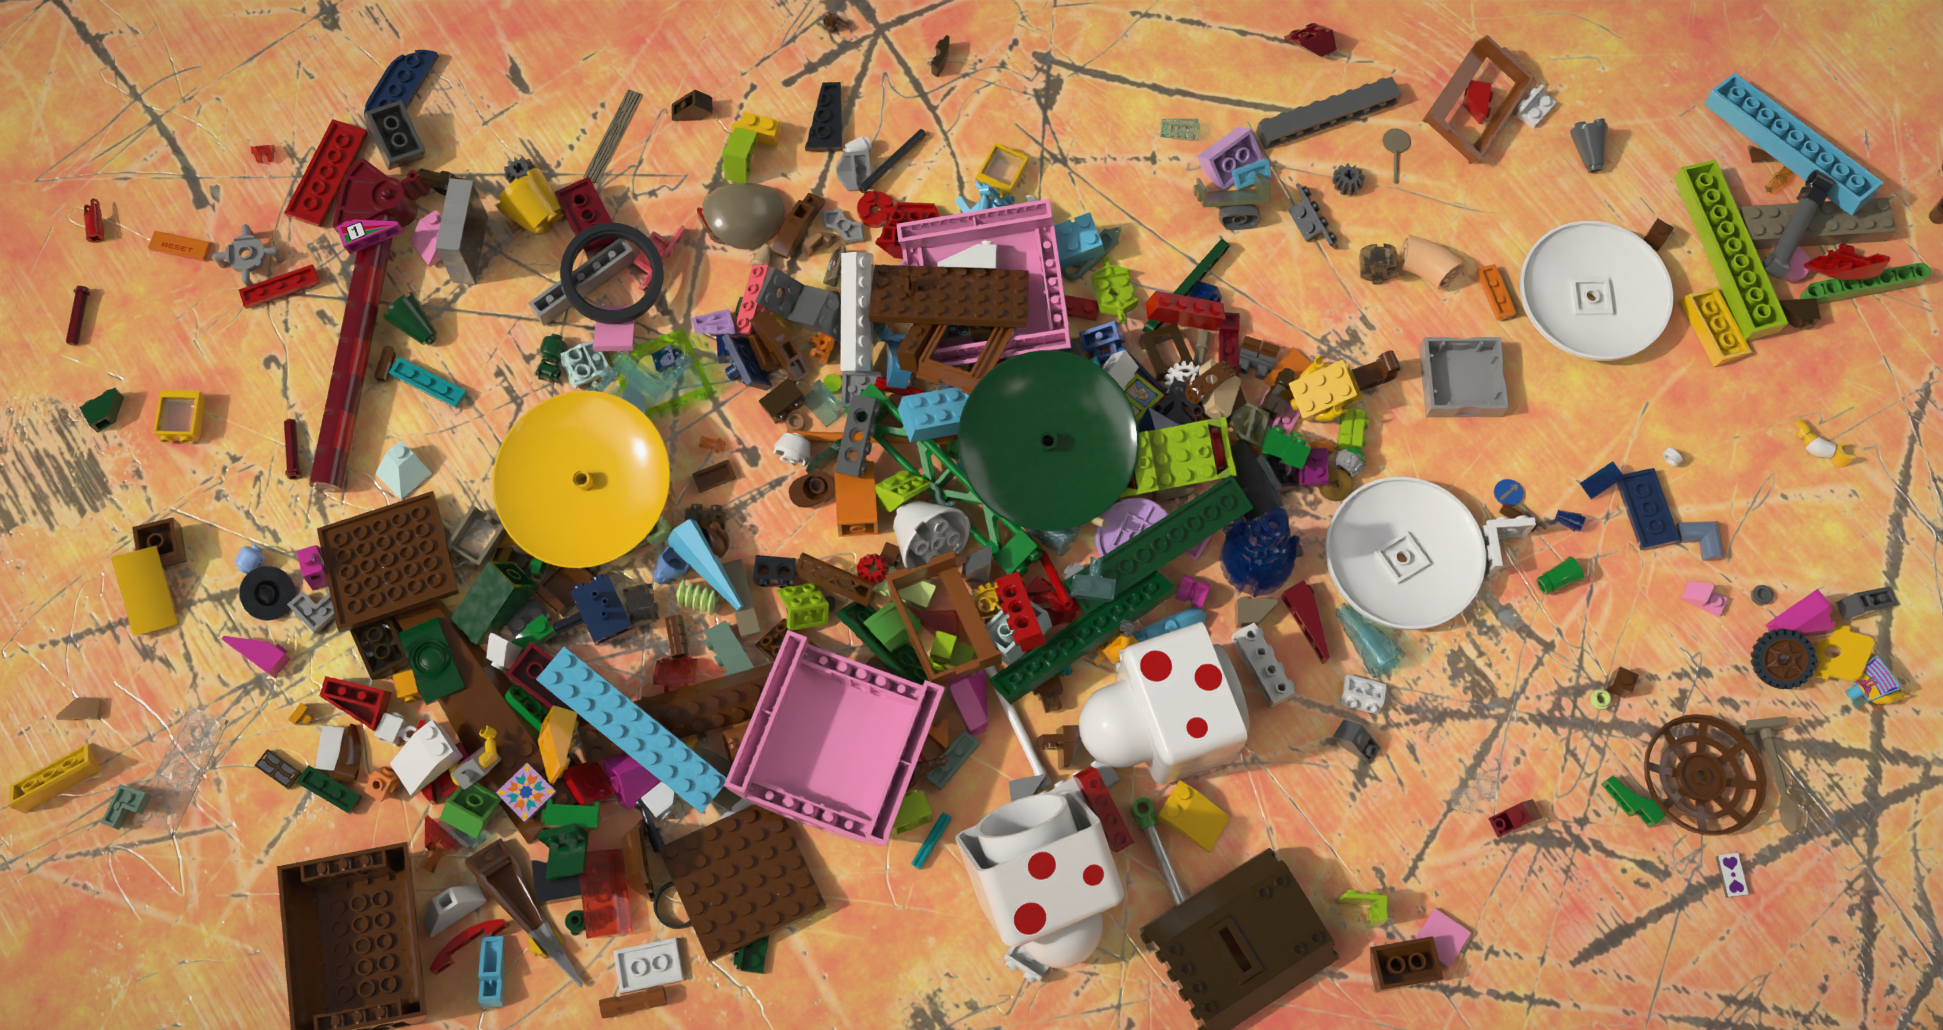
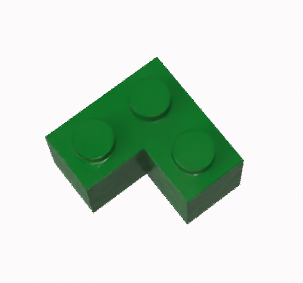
M1268 425L1261 446L1262 452L1280 457L1285 464L1303 469L1311 449L1304 435L1297 431L1287 432L1284 427L1274 425V427Z

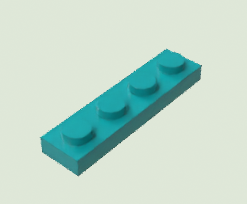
M400 357L389 371L390 376L455 409L459 407L467 394L466 390Z

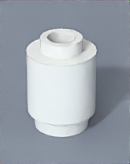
M860 136L846 143L843 151H871L872 145L867 136Z

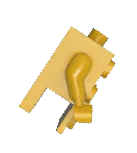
M1325 355L1316 356L1314 362L1307 367L1299 379L1289 383L1294 399L1290 400L1294 411L1299 409L1304 420L1308 422L1315 420L1332 421L1340 414L1348 412L1347 409L1342 410V408L1363 400L1349 363L1345 364L1343 359L1329 365L1328 362L1323 363Z

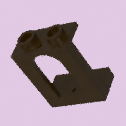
M1171 324L1140 335L1139 345L1141 349L1145 348L1156 373L1157 382L1168 381L1164 377L1166 374H1170L1168 370L1171 366L1164 364L1156 344L1173 339L1181 359L1179 365L1181 366L1183 361L1186 362V365H1189L1190 362L1194 364L1177 324Z

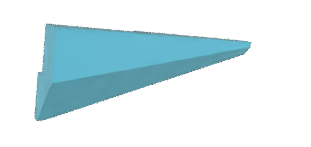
M689 519L673 529L666 543L736 610L743 609V603L718 556L714 555L697 521Z

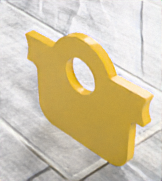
M1837 623L1832 637L1822 639L1815 647V656L1820 663L1814 675L1815 678L1828 681L1830 677H1835L1851 682L1858 681L1862 677L1875 647L1874 640L1869 636L1850 632V626ZM1830 646H1836L1841 649L1840 655L1835 658L1827 657L1824 652Z

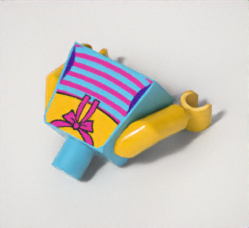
M1878 650L1875 653L1872 652L1862 677L1858 681L1852 682L1854 686L1845 691L1852 702L1863 696L1867 702L1872 701L1875 704H1892L1898 700L1910 697V694L1904 695L1903 689L1906 686L1901 687L1877 656Z

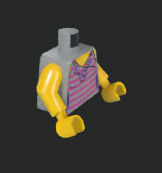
M488 725L486 730L481 729L479 733L481 737L487 739L485 745L459 763L458 761L449 768L452 781L463 789L468 788L485 776L501 760L496 751L495 740H493L497 731Z

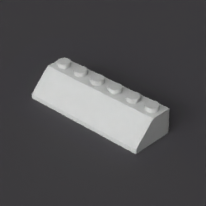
M841 253V371H873V322H869L874 275V255L872 253Z

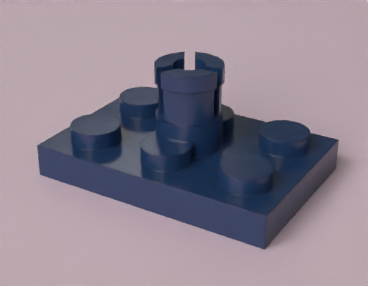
M726 333L722 337L725 343L724 347L733 359V364L725 368L727 377L732 381H736L740 377L746 386L766 391L770 389L772 384L765 370L760 369L748 338Z

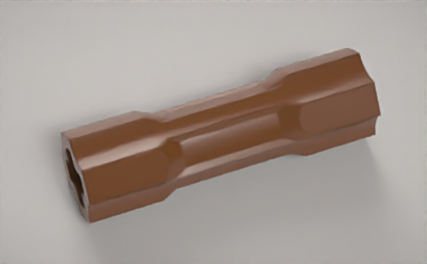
M664 986L599 1000L600 1013L603 1019L626 1012L667 1004Z

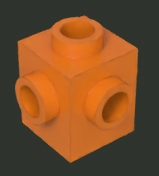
M383 766L374 769L368 776L369 781L364 792L382 802L391 798L397 792L400 786L398 784L400 779L391 767Z

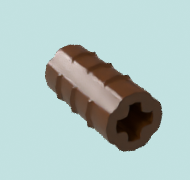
M682 615L666 617L665 622L671 658L681 659L688 657L687 636Z

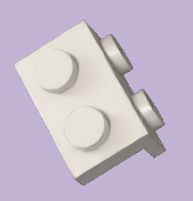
M1023 946L1010 947L1003 958L1008 968L1015 972L1017 969L1024 973L1023 977L1031 983L1035 981L1040 983L1049 968L1034 960Z

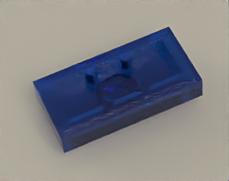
M1612 461L1579 484L1592 500L1625 477Z

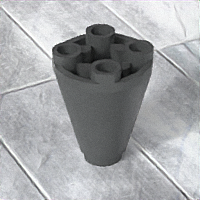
M1604 118L1596 119L1593 121L1594 123L1588 124L1585 121L1577 122L1575 127L1570 130L1573 142L1588 173L1603 170L1608 134V124Z

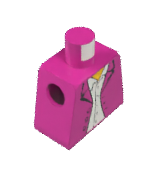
M314 545L298 550L297 556L302 576L311 589L314 591L327 587L328 581L321 548Z

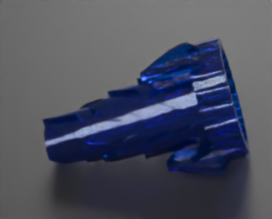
M1280 507L1265 512L1263 515L1245 522L1244 518L1239 517L1222 529L1226 534V539L1220 551V568L1228 583L1234 586L1239 593L1243 592L1252 597H1257L1258 595L1263 596L1275 592L1289 579L1295 566L1296 557L1304 555L1299 536L1293 535L1290 537L1289 517L1287 511Z

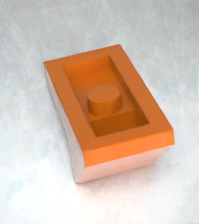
M947 717L937 728H935L936 725L932 721L927 737L944 752L949 748Z

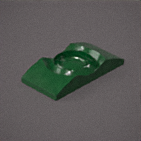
M438 616L399 633L404 652L409 660L415 681L426 705L466 689Z

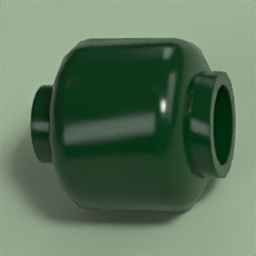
M552 333L551 336L543 338L539 349L542 359H547V362L554 364L557 361H561V353L566 352L567 343L562 340V336Z

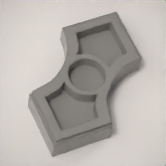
M841 208L822 211L824 230L840 234L846 245L864 243L861 222L848 220L843 215Z

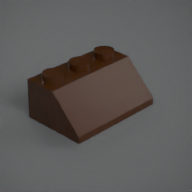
M1433 936L1370 947V967L1375 993L1443 980Z

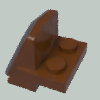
M1063 725L1056 730V734H1042L1036 738L1037 747H1042V750H1054L1057 748L1059 770L1070 768L1082 744L1079 725Z

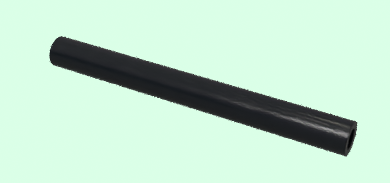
M919 129L858 186L859 191L865 193L926 136L925 131Z

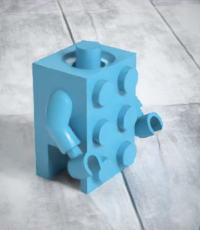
M977 180L974 184L979 189L982 197L978 203L962 196L955 200L963 213L1015 204L1014 196L1009 194L1000 198L1001 193L996 187L989 186L986 182L983 184Z

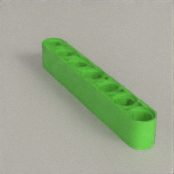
M1915 263L1884 269L1880 275L1866 279L1844 280L1836 278L1809 284L1800 294V299L1816 298L1819 305L1920 285L1930 275L1931 270L1925 263Z

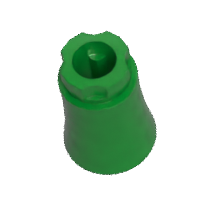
M1569 556L1560 564L1539 576L1536 582L1541 592L1548 595L1551 592L1554 593L1571 584L1583 581L1584 574L1578 562L1572 556Z

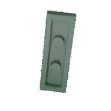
M964 730L943 754L948 756L947 764L936 767L925 775V779L941 791L977 749L980 742Z

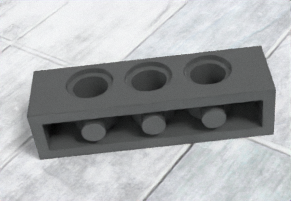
M852 394L835 467L836 473L860 479L862 474L865 475L867 470L866 456L870 455L872 448L870 439L871 435L874 436L876 431L874 421L875 417L879 416L881 408L877 399ZM862 413H867L868 415L865 422L859 421V416ZM862 432V440L856 442L854 438L856 433ZM854 451H858V459L855 461H851V453Z

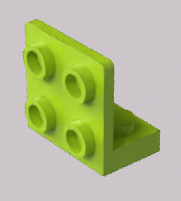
M806 583L800 586H787L777 589L778 596L788 609L787 628L789 631L828 625L829 604L816 584Z
M1347 890V893H1344L1337 899V904L1370 905V908L1367 909V920L1370 921V927H1380L1388 921L1387 895H1381L1379 891H1368V894H1360L1359 890Z

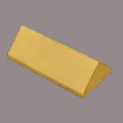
M86 743L10 785V807L19 812L26 813L102 771L90 745Z

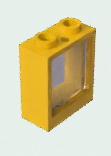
M994 143L975 181L977 180L983 184L986 182L989 186L996 187L1001 193L1000 198L1009 194L1012 196L1028 166V157L1022 152L1009 149L1006 145Z
M160 390L153 434L163 443H172V441H180L185 444L200 442L206 397L200 391Z

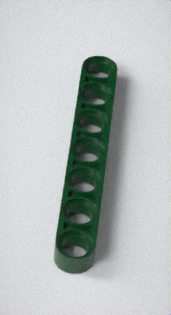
M1221 239L1172 294L1188 296L1226 253L1230 244ZM1149 320L1142 331L1147 333L1159 329L1164 322Z

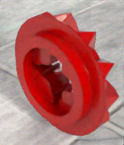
M867 553L866 556L860 558L857 564L858 577L874 584L883 582L886 579L885 575L889 572L887 561L877 553ZM873 562H875L878 570H874L872 576H870V569L867 567H871Z

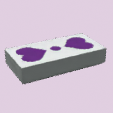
M1733 853L1716 856L1725 897L1748 895L1739 854Z

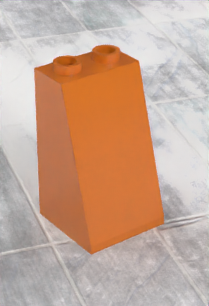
M866 459L867 470L865 475L862 474L861 479L836 473V463H834L839 537L878 535L874 461Z

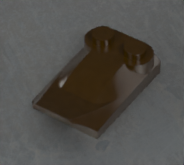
M391 617L350 630L372 680L384 679L405 669L409 665V660L404 652L400 636Z

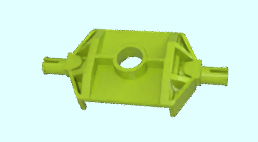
M1107 256V261L1106 257L1102 259L1104 267L1092 274L1093 288L1100 312L1116 315L1119 323L1125 324L1127 323L1126 313L1138 306V298H1135L1129 277V269L1111 265L1110 257ZM1111 293H1117L1119 295L1112 296Z

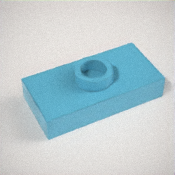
M1267 159L1231 170L1236 189L1255 184V174H1263L1266 179L1272 178Z

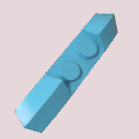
M1197 607L1189 608L1132 633V635L1138 642H1142L1198 622H1203L1205 625L1206 611Z

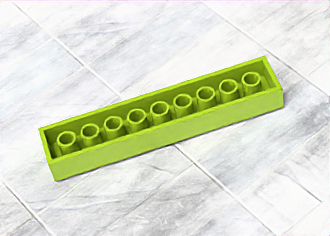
M1716 159L1681 167L1674 177V181L1732 315L1745 340L1749 341L1780 333L1788 324V321Z

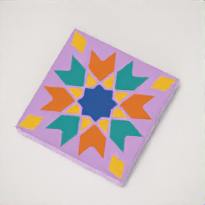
M528 763L496 792L525 823L548 802V799L557 794Z

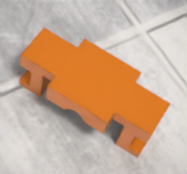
M819 333V337H812L809 344H816V346L810 350L808 358L811 359L814 356L819 358V363H826L835 340L824 333Z

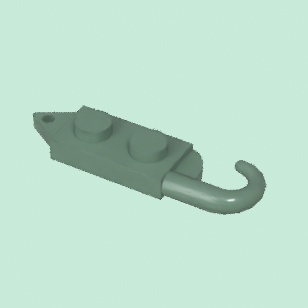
M1121 226L1108 230L1105 228L1099 234L1105 254L1079 263L1081 268L1074 274L1067 273L1066 268L1063 269L1062 275L1064 278L1071 281L1078 280L1089 269L1099 263L1119 244L1118 239Z

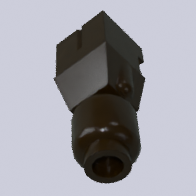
M1284 368L1283 371L1278 373L1274 382L1275 385L1271 386L1269 392L1265 395L1262 405L1259 407L1269 412V418L1273 420L1281 416L1288 402L1289 383L1295 380L1293 376L1294 371L1289 368Z

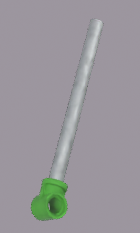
M1139 797L1131 806V815L1135 819L1140 832L1145 831L1176 906L1186 900L1156 828L1159 822L1153 810V803L1146 797ZM1144 805L1147 808V813L1142 814L1138 812L1137 806Z

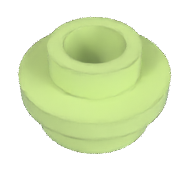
M1598 689L1591 694L1590 702L1596 709L1604 710L1610 706L1611 696L1607 691ZM1597 697L1602 698L1603 703H1599Z

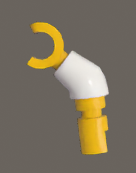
M1801 418L1794 422L1800 429L1796 435L1800 440H1804L1805 449L1813 456L1830 458L1839 467L1848 466L1856 458L1854 454L1847 455L1843 452V449L1848 445V441L1840 442L1835 446V444L1823 440L1816 434H1812V430Z

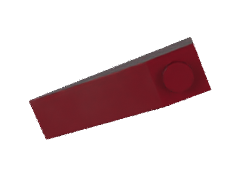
M1303 580L1283 591L1281 599L1321 663L1325 664L1330 656L1314 591Z

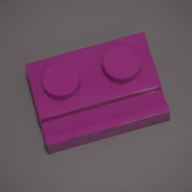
M1328 448L1310 449L1303 469L1299 468L1300 487H1303V485H1329Z

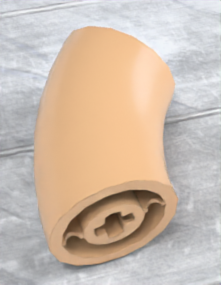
M1406 235L1402 242L1399 254V269L1422 277L1437 289H1442L1450 284L1464 268V263L1458 257L1434 242L1413 235Z

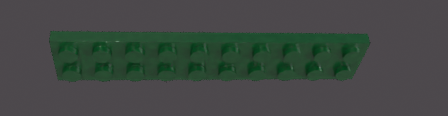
M1230 475L1063 582L1084 615H1087L1253 509V506L1233 475Z
M1157 570L1046 640V644L1034 648L989 678L991 685L1010 705L1120 632V625L1123 619L1133 623L1178 592L1176 586Z

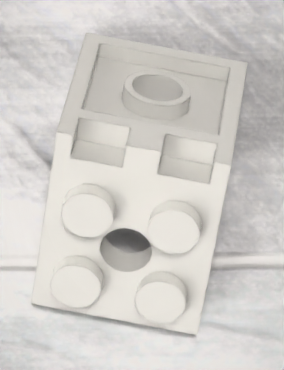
M1523 515L1515 519L1499 517L1496 520L1486 521L1487 525L1481 528L1486 549L1484 578H1492L1503 566L1498 539L1525 538L1536 525L1535 517L1528 518Z

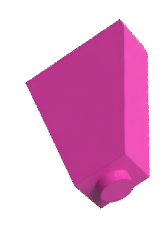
M1816 589L1765 625L1768 628V632L1773 629L1784 628L1799 632L1805 637L1824 635L1836 627L1835 621L1830 619L1829 613L1832 612L1831 604L1819 589Z
M984 671L976 672V676L970 674L947 683V695L967 732L976 736L985 732L986 727H988V710Z
M628 754L603 760L607 779L617 792L618 802L627 811L636 805L639 798L643 797L661 782V780Z

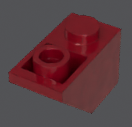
M1531 799L1488 819L1497 837H1500L1542 819V816L1534 800Z

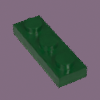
M310 765L307 766L296 782L350 815L362 798L361 795Z

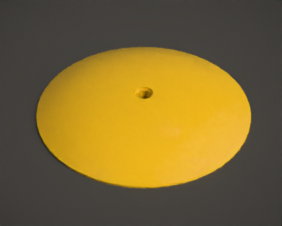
M567 392L546 399L531 408L513 425L504 438L493 469L492 489L494 504L501 523L509 536L523 550L535 558L566 568H587L603 565L620 558L634 549L654 528L663 512L668 497L670 463L660 433L650 419L636 406L622 398L604 392ZM587 476L586 483L580 485L581 478Z

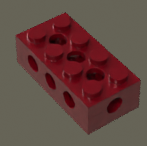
M589 177L554 192L575 236L591 226L601 223H613ZM608 237L598 239L588 244L582 250L587 260H589L619 238Z

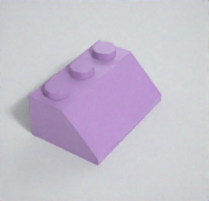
M1238 126L1199 154L1197 159L1203 172L1223 191L1234 183L1231 170L1262 160L1263 156L1252 130Z

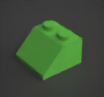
M476 782L466 789L459 786L446 801L440 819L477 839L488 826L503 799Z

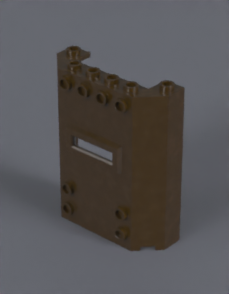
M1271 848L1264 849L1140 928L1142 941L1146 946L1149 944L1150 947H1155L1157 951L1155 956L1158 961L1166 965L1168 969L1166 973L1172 983H1177L1180 988L1178 990L1180 997L1184 1002L1188 1001L1191 1006L1189 1011L1193 1018L1198 1021L1196 1022L1199 1026L1197 1030H1231L1339 959L1338 953L1332 948L1335 945L1332 936L1283 860L1277 861L1275 852ZM1226 927L1252 967L1246 972L1242 970L1220 934V931Z

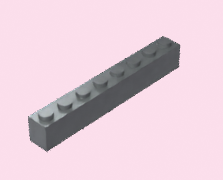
M1393 77L1381 78L1374 83H1366L1360 88L1346 90L1337 96L1331 95L1325 100H1317L1304 107L1299 106L1287 113L1282 112L1270 119L1264 118L1258 123L1256 133L1266 150L1396 105L1402 94Z

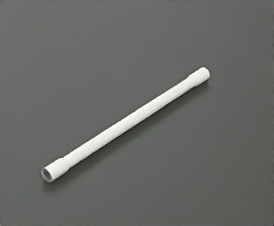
M994 665L985 668L989 678L997 674ZM994 688L1029 760L1034 775H1047V779L1044 780L1040 788L1044 789L1050 786L1052 782L1042 766L1013 704L1010 705Z

